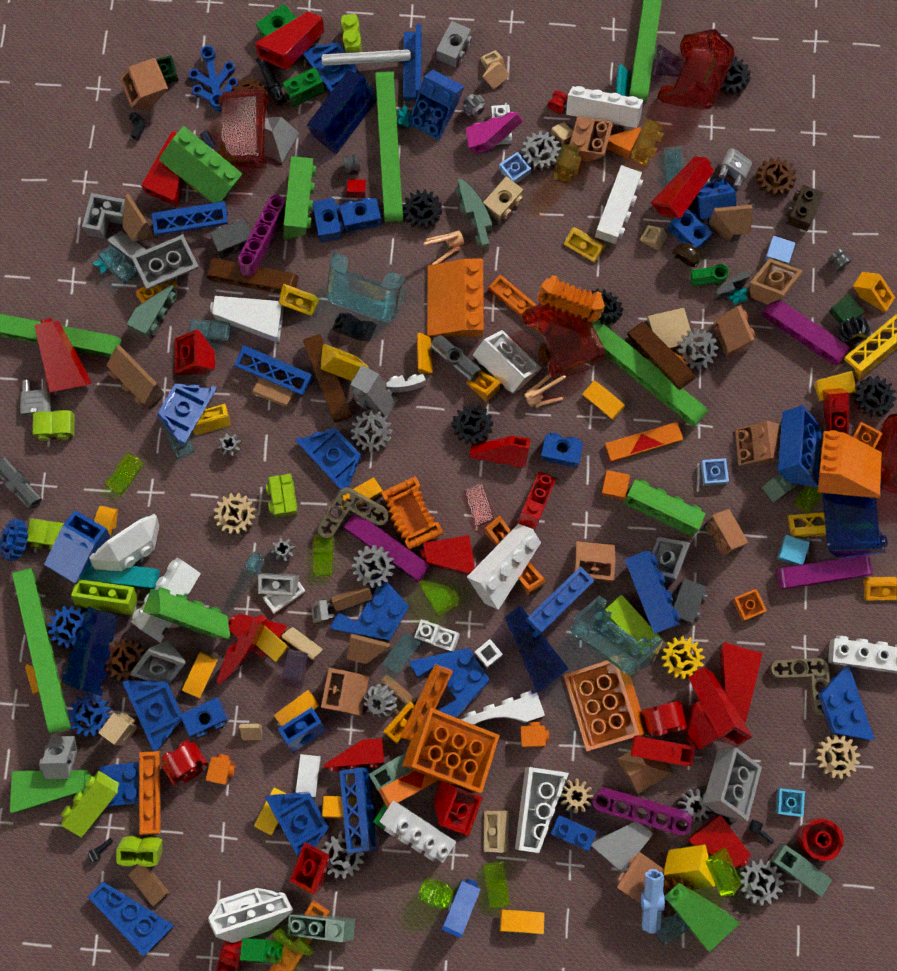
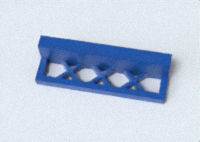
M416 24V32H404V50H410L411 54L410 60L404 61V101H416L422 84L421 24Z
M225 201L151 213L155 236L228 224V209ZM223 216L222 220L213 219V217ZM204 219L202 223L195 222V220ZM186 222L184 226L176 225V223ZM168 225L165 229L158 230V226Z
M243 345L234 364L237 368L302 396L308 384L311 385L314 380L312 374ZM243 357L253 360L254 364L244 366L240 363ZM263 364L269 367L271 371L264 374L260 373L257 366ZM281 372L286 374L287 379L282 381L276 380L274 373ZM297 379L304 382L300 390L293 387L292 380Z
M581 566L526 619L535 629L532 633L535 638L595 581Z
M360 767L339 771L347 854L378 851L375 823L373 822L374 810L369 776L370 770ZM355 774V782L352 787L347 784L346 775ZM352 793L357 796V803L354 807L350 806L348 798ZM354 814L359 817V824L356 828L350 824V819ZM356 834L361 838L362 847L353 848L352 840Z

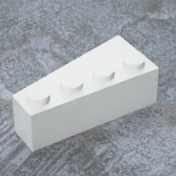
M517 524L467 576L485 604L498 610L541 544L533 529Z
M176 558L168 565L165 575L157 580L154 590L162 587L170 590L171 595L181 594L187 596L201 573L181 559ZM147 595L144 599L145 603L140 609L135 611L131 622L161 643L164 638L161 635L165 627L169 628L172 623L143 612L148 598Z
M525 767L515 849L540 852L550 820L553 817L557 801L561 796L563 785L569 773Z

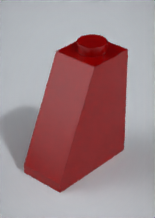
M469 535L423 543L424 549H420L422 560H426V563L432 567L469 575L475 569Z
M240 613L237 616L234 615L228 621L229 631L239 639L241 633L250 629L252 620L256 617ZM268 620L265 624L280 640L283 639L282 635L289 630L284 624ZM255 645L253 651L266 660L268 655Z
M716 815L686 838L687 842L694 846L705 844L709 855L733 868L737 866L742 868L749 862L748 858L751 856L721 815Z

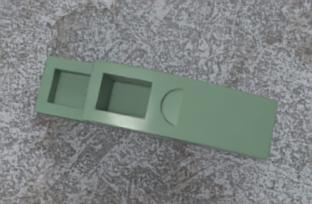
M458 179V186L455 187L457 198H461L462 203H459L461 214H465L466 220L471 219L472 229L477 231V235H475L476 245L481 247L482 252L488 251L489 240L487 233L492 232L489 214L477 193L464 180Z

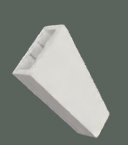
M215 296L214 302H211L210 312L216 320L280 343L284 306L280 305L279 301Z

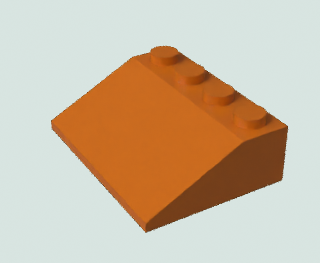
M460 259L429 265L427 336L483 337V259Z
M835 430L824 431L818 492L880 498L882 452L846 433Z
M624 656L615 657L563 675L586 751L631 739L634 736L647 734L643 714Z
M429 708L408 746L402 766L468 792L482 794L500 735L436 709Z

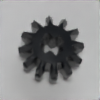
M858 316L841 322L840 326L837 327L839 340L847 346L866 340L871 334L870 325L866 318Z

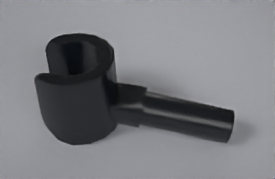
M752 820L749 826L750 831L759 834L767 842L773 844L774 840L761 830L763 824Z
M111 838L88 852L90 862L101 859L99 852L113 842Z

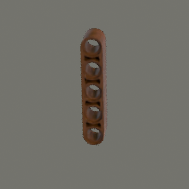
M217 258L210 260L206 275L207 279L211 281L281 294L283 284L296 288L299 278L294 273L258 267L256 273L252 276H244L240 272L238 262Z
M644 322L639 323L627 332L634 345L678 390L683 389L696 379L690 368Z
M321 334L303 339L334 423L352 417L337 375L321 370L322 347L324 345Z

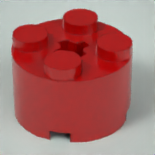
M681 700L642 710L647 733H649L650 737L687 729Z
M189 740L179 744L178 749L174 752H167L161 757V766L173 786H179L178 782L182 780L184 783L189 782L204 771L202 768L204 765L208 766V762L197 744L190 743Z
M813 818L805 821L798 828L797 842L800 850L807 857L828 861L838 856L844 844V837L839 826L832 821ZM819 836H823V840L819 843L817 839Z

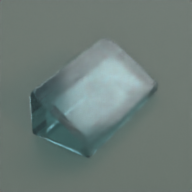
M405 632L385 659L383 665L399 675L421 642Z

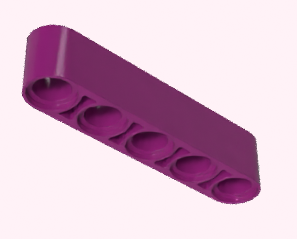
M273 195L268 199L238 257L240 272L244 276H252L256 273L285 217V200L281 195Z
M780 299L769 303L762 312V316L767 321L831 364L839 365L849 351V347L844 342Z
M356 513L352 515L343 527L371 549L372 545H376L377 550L380 547H384V553L386 551L390 552L388 558H394L390 563L417 582H420L431 568L424 560Z
M870 555L776 570L780 590L866 577L874 574Z
M600 788L593 798V806L601 812L677 835L689 833L693 823L692 816L686 811L609 788ZM599 796L606 797L608 802H601ZM618 802H624L628 808H621ZM638 808H644L647 814H641ZM658 814H664L667 820L659 819ZM684 820L687 826H681L677 821Z

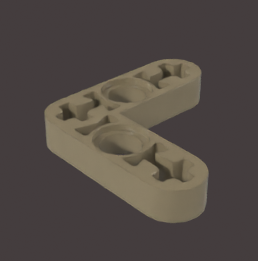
M344 487L339 490L319 522L318 533L324 538L332 537L349 510L376 525H383L387 522L388 511L385 507L357 491ZM348 493L350 494V499H346L343 506L341 504L343 500L342 494L346 495ZM360 502H366L369 507L367 510L361 511L357 506ZM334 508H338L342 511V514L339 517H334L331 511ZM382 512L384 518L376 519L375 513L380 514ZM330 519L332 521L330 530L325 532L323 528L328 525Z
M821 658L777 660L771 663L769 671L774 678L809 677L813 712L818 716H825L824 711L822 713V710L818 709V705H821L820 699H816L819 692L815 689L817 682L824 683L825 688L830 682L829 667L825 660ZM807 662H809V666H815L819 662L823 669L820 670V673H818L817 669L809 670ZM787 663H790L789 670L780 672V675L778 671L774 670L778 664L780 667H788ZM796 663L803 665V673L797 674L793 668Z

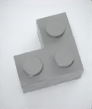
M91 193L82 228L87 236L105 239L110 222L123 225L125 199Z

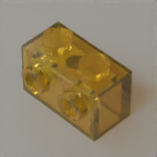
M646 118L633 148L631 160L647 165L650 158L654 159L658 149L655 147L656 143H660L664 132H661L663 124Z
M562 144L555 163L553 179L571 184L573 176H577L582 159L579 156L580 149L571 144Z

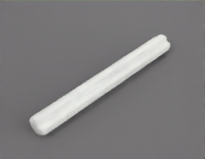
M410 50L323 54L321 58L322 65L325 66L409 61L411 54Z

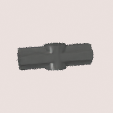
M442 335L432 340L430 348L444 359L451 369L459 372L470 383L479 377L482 370L466 357L460 348L453 346ZM454 357H460V358H459L458 360H456V361H453V360H452V358H454Z
M6 457L1 458L0 478L5 482V486L15 496L17 495L29 510L37 507L42 501L41 496L31 487L29 480L20 471H17Z

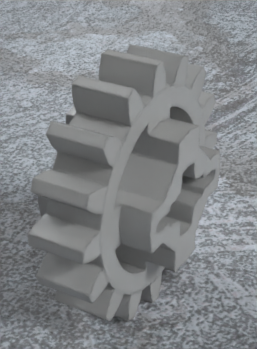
M539 131V135L533 132L532 138L527 136L526 142L522 143L521 155H524L523 159L528 161L527 164L529 166H534L533 170H536L537 167H540L541 171H543L544 167L549 170L551 164L555 166L556 160L560 159L561 147H558L559 141L554 142V135L548 137L549 132H546L545 135H542L541 131Z
M694 328V333L687 330L688 335H681L683 341L677 342L681 347L676 349V351L681 353L679 356L683 357L690 369H693L695 366L696 369L700 370L701 365L707 368V362L713 363L711 357L717 356L714 353V350L718 349V346L714 345L717 340L711 338L712 333L708 332L706 334L704 329L699 331V329ZM693 345L698 346V349L701 353L696 352V349Z
M371 410L369 414L364 411L362 413L363 417L358 415L356 417L358 421L352 422V425L355 426L351 429V432L355 433L352 439L358 440L357 446L363 445L362 450L369 447V451L372 452L375 447L379 451L381 445L384 447L387 445L385 440L390 441L392 438L388 435L393 432L392 429H388L392 423H386L387 416L382 418L380 411L377 414H374V410ZM368 419L367 425L360 426L364 420ZM370 427H372L373 431H376L373 435L371 431H368ZM383 435V438L376 442V437Z
M372 545L370 550L368 546H365V552L359 550L360 556L354 557L357 564H352V567H355L357 570L353 572V575L358 574L357 581L364 580V586H367L369 583L372 588L375 587L376 583L378 586H382V581L389 582L387 576H393L390 569L395 568V566L391 565L390 562L394 558H388L390 552L386 551L384 553V547H380L377 550V546ZM375 553L372 558H365L368 554ZM382 558L385 560L386 567L383 566ZM376 562L375 566H377V568L379 569L372 570L370 564L367 563ZM361 565L364 566L365 574L362 572ZM375 574H382L380 578L373 579Z
M342 833L338 835V839L332 836L331 843L325 842L327 849H321L328 854L332 847L335 851L333 858L328 861L329 871L327 874L330 875L334 872L335 878L342 874L343 879H346L347 873L351 877L354 876L353 870H360L358 863H364L360 856L364 855L365 852L356 853V860L353 866L350 860L354 853L347 854L345 862L343 859L334 861L340 855L339 851L347 853V848L342 847L340 842H346V837L343 838ZM354 838V839L352 840L353 848L362 847L361 844H359V845H356V844H355L356 841H357V838ZM333 865H342L345 870L336 869Z
M758 859L756 864L754 860H751L750 867L747 865L743 866L746 870L745 872L739 871V874L743 876L742 879L738 880L739 883L743 884L739 890L746 891L744 898L748 899L751 897V903L755 904L758 900L759 905H763L765 900L768 904H771V898L777 900L778 896L776 893H782L783 891L779 888V885L784 884L783 881L779 880L782 873H776L775 871L778 867L775 865L770 867V861H766L763 864V860ZM760 868L768 870L770 874H763ZM750 873H751V874H752V877H751L750 881H748V877H749V875H750ZM759 878L764 879L762 886L757 885ZM771 883H773V888L770 891ZM751 890H759L762 896L753 894Z

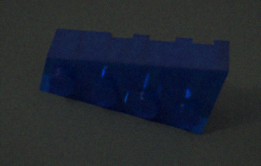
M520 605L505 616V620L536 692L539 693L569 670V668L542 633L537 638L532 635L535 629L526 621L529 616Z
M88 607L81 629L77 634L74 648L70 653L69 662L63 672L61 683L81 691L102 696L103 689L100 686L102 679L106 678L107 671H104L106 660L110 658L109 643L113 642L118 616Z

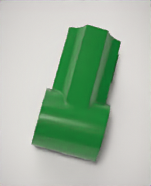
M716 264L714 267L691 270L690 279L692 287L711 284L720 286L726 282L729 269L724 264ZM721 272L724 276L717 277L715 273Z

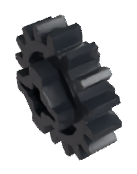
M727 56L726 60L721 58L719 63H715L711 72V81H714L713 87H719L718 92L724 90L725 95L728 92L734 95L735 91L740 94L742 89H746L751 79L749 77L751 71L747 70L748 64L743 65V59L737 61V56H735L731 60L730 56Z
M424 189L423 193L417 190L416 195L411 192L410 199L405 198L406 204L402 205L404 210L403 217H406L407 223L411 222V227L418 225L419 230L422 226L428 229L429 224L435 226L434 220H440L439 215H442V209H440L442 208V203L438 202V196L433 197L432 191L427 194L426 189Z
M596 289L595 291L591 290L592 294H594L597 291L600 292L599 289ZM603 289L601 296L605 307L598 320H600L601 324H604V322L608 325L611 323L615 324L623 314L624 308L620 307L622 302H617L618 297H613L612 292L607 294L606 290Z
M869 376L866 380H861L860 384L855 387L858 391L853 393V396L857 397L854 403H859L857 409L863 408V414L865 415L869 412L870 417L875 416V414L880 417L883 413H888L889 409L894 407L892 402L896 400V397L892 396L896 390L890 389L892 383L887 385L886 378L880 381L879 376H876L874 379L872 376Z
M470 404L468 409L464 405L463 411L457 410L458 416H453L454 423H452V428L455 429L454 435L459 434L458 440L465 439L466 445L469 441H472L473 446H475V441L482 444V438L488 440L489 435L487 433H492L493 421H489L492 419V415H486L487 409L480 410V405L474 408L473 404ZM465 417V421L460 425L461 420ZM485 424L484 430L480 432V428Z

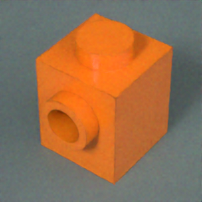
M528 722V726H521V747H545L546 742H549V730H545V726H540V722Z
M219 753L217 757L211 756L206 781L224 785L229 784L230 777L233 778L236 766L233 765L234 761L229 760L230 756Z

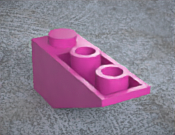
M509 112L502 117H494L486 122L472 124V126L466 128L469 149L474 154L493 149L523 122V119L517 112Z

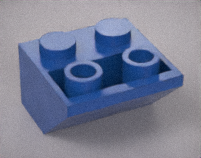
M722 178L705 183L693 200L695 213L700 219L711 217L714 208L736 206V191Z

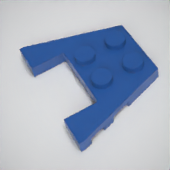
M367 563V564H370V566L372 567V570L375 569V568L372 566L371 563ZM375 574L373 579L380 578L381 574ZM382 581V586H378L376 583V589L372 594L373 599L368 601L357 622L338 612L330 629L390 641L407 613L409 605L388 582Z
M470 648L410 661L409 665L418 679L430 673L435 664L453 671L447 687L454 696L455 701L439 711L456 718L464 712L467 705L490 682Z

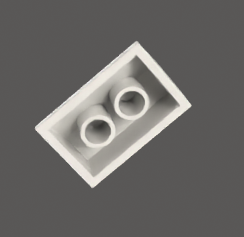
M503 330L484 339L473 354L478 363L483 365L512 394L520 390L542 369Z

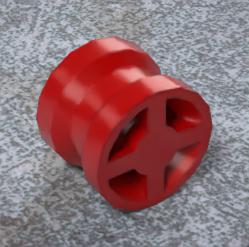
M554 91L552 99L547 103L548 108L555 113H563L564 106L567 105L568 96L561 91Z

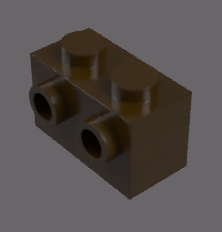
M803 185L800 191L796 190L792 199L795 203L789 207L786 214L789 217L786 224L807 232L813 222L824 192Z

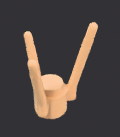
M459 230L426 239V242L423 243L424 246L446 241L449 248L453 247V249L437 259L432 265L442 262L454 252L461 250L460 246L464 244V240Z
M551 372L534 387L527 390L524 396L529 406L535 405L538 408L542 405L562 401L563 397L545 401L541 400L543 399L542 392L565 379V375L538 389L554 375V372Z

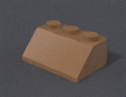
M120 345L116 346L106 365L110 370L108 374L115 381L119 379L123 383L121 387L128 394L132 392L136 396L134 401L140 407L144 405L149 409L165 395L164 392Z

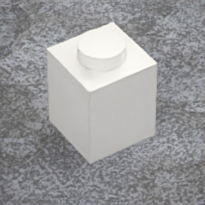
M490 639L474 653L486 669L503 655Z

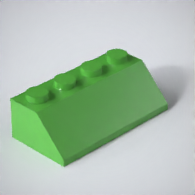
M185 126L174 136L159 158L161 163L211 203L222 202L238 184L243 174Z
M291 156L283 239L285 240L306 235V228L310 229L311 217H308V211H312L313 200H309L310 194H314L315 184L311 183V177H315L316 166H313L312 158Z
M641 479L639 481L634 480L623 503L692 537L699 531L705 516L700 507L696 505L690 506L677 496L671 497L663 489H654L649 486L648 482Z
M159 587L158 590H150L143 610L144 613L212 638L229 639L228 616L221 614L222 610L215 607L208 609L204 607V603L193 600L192 603L187 601L188 597L181 594L171 595L170 590Z

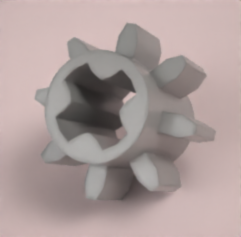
M471 94L463 102V107L465 108L463 111L468 116L478 117L485 110V100L480 94L478 96Z
M226 433V437L223 439L219 438L222 445L218 449L220 451L224 450L223 455L225 457L231 454L234 458L237 451L241 452L239 445L242 442L241 440L236 441V434L231 437ZM233 443L234 445L233 447H227V444L231 445Z
M280 538V542L277 544L272 543L275 546V550H272L271 553L278 554L276 556L277 561L283 558L287 562V558L290 556L294 557L292 550H295L296 547L293 545L289 546L291 543L290 539L285 542ZM283 546L286 547L284 554L281 553Z

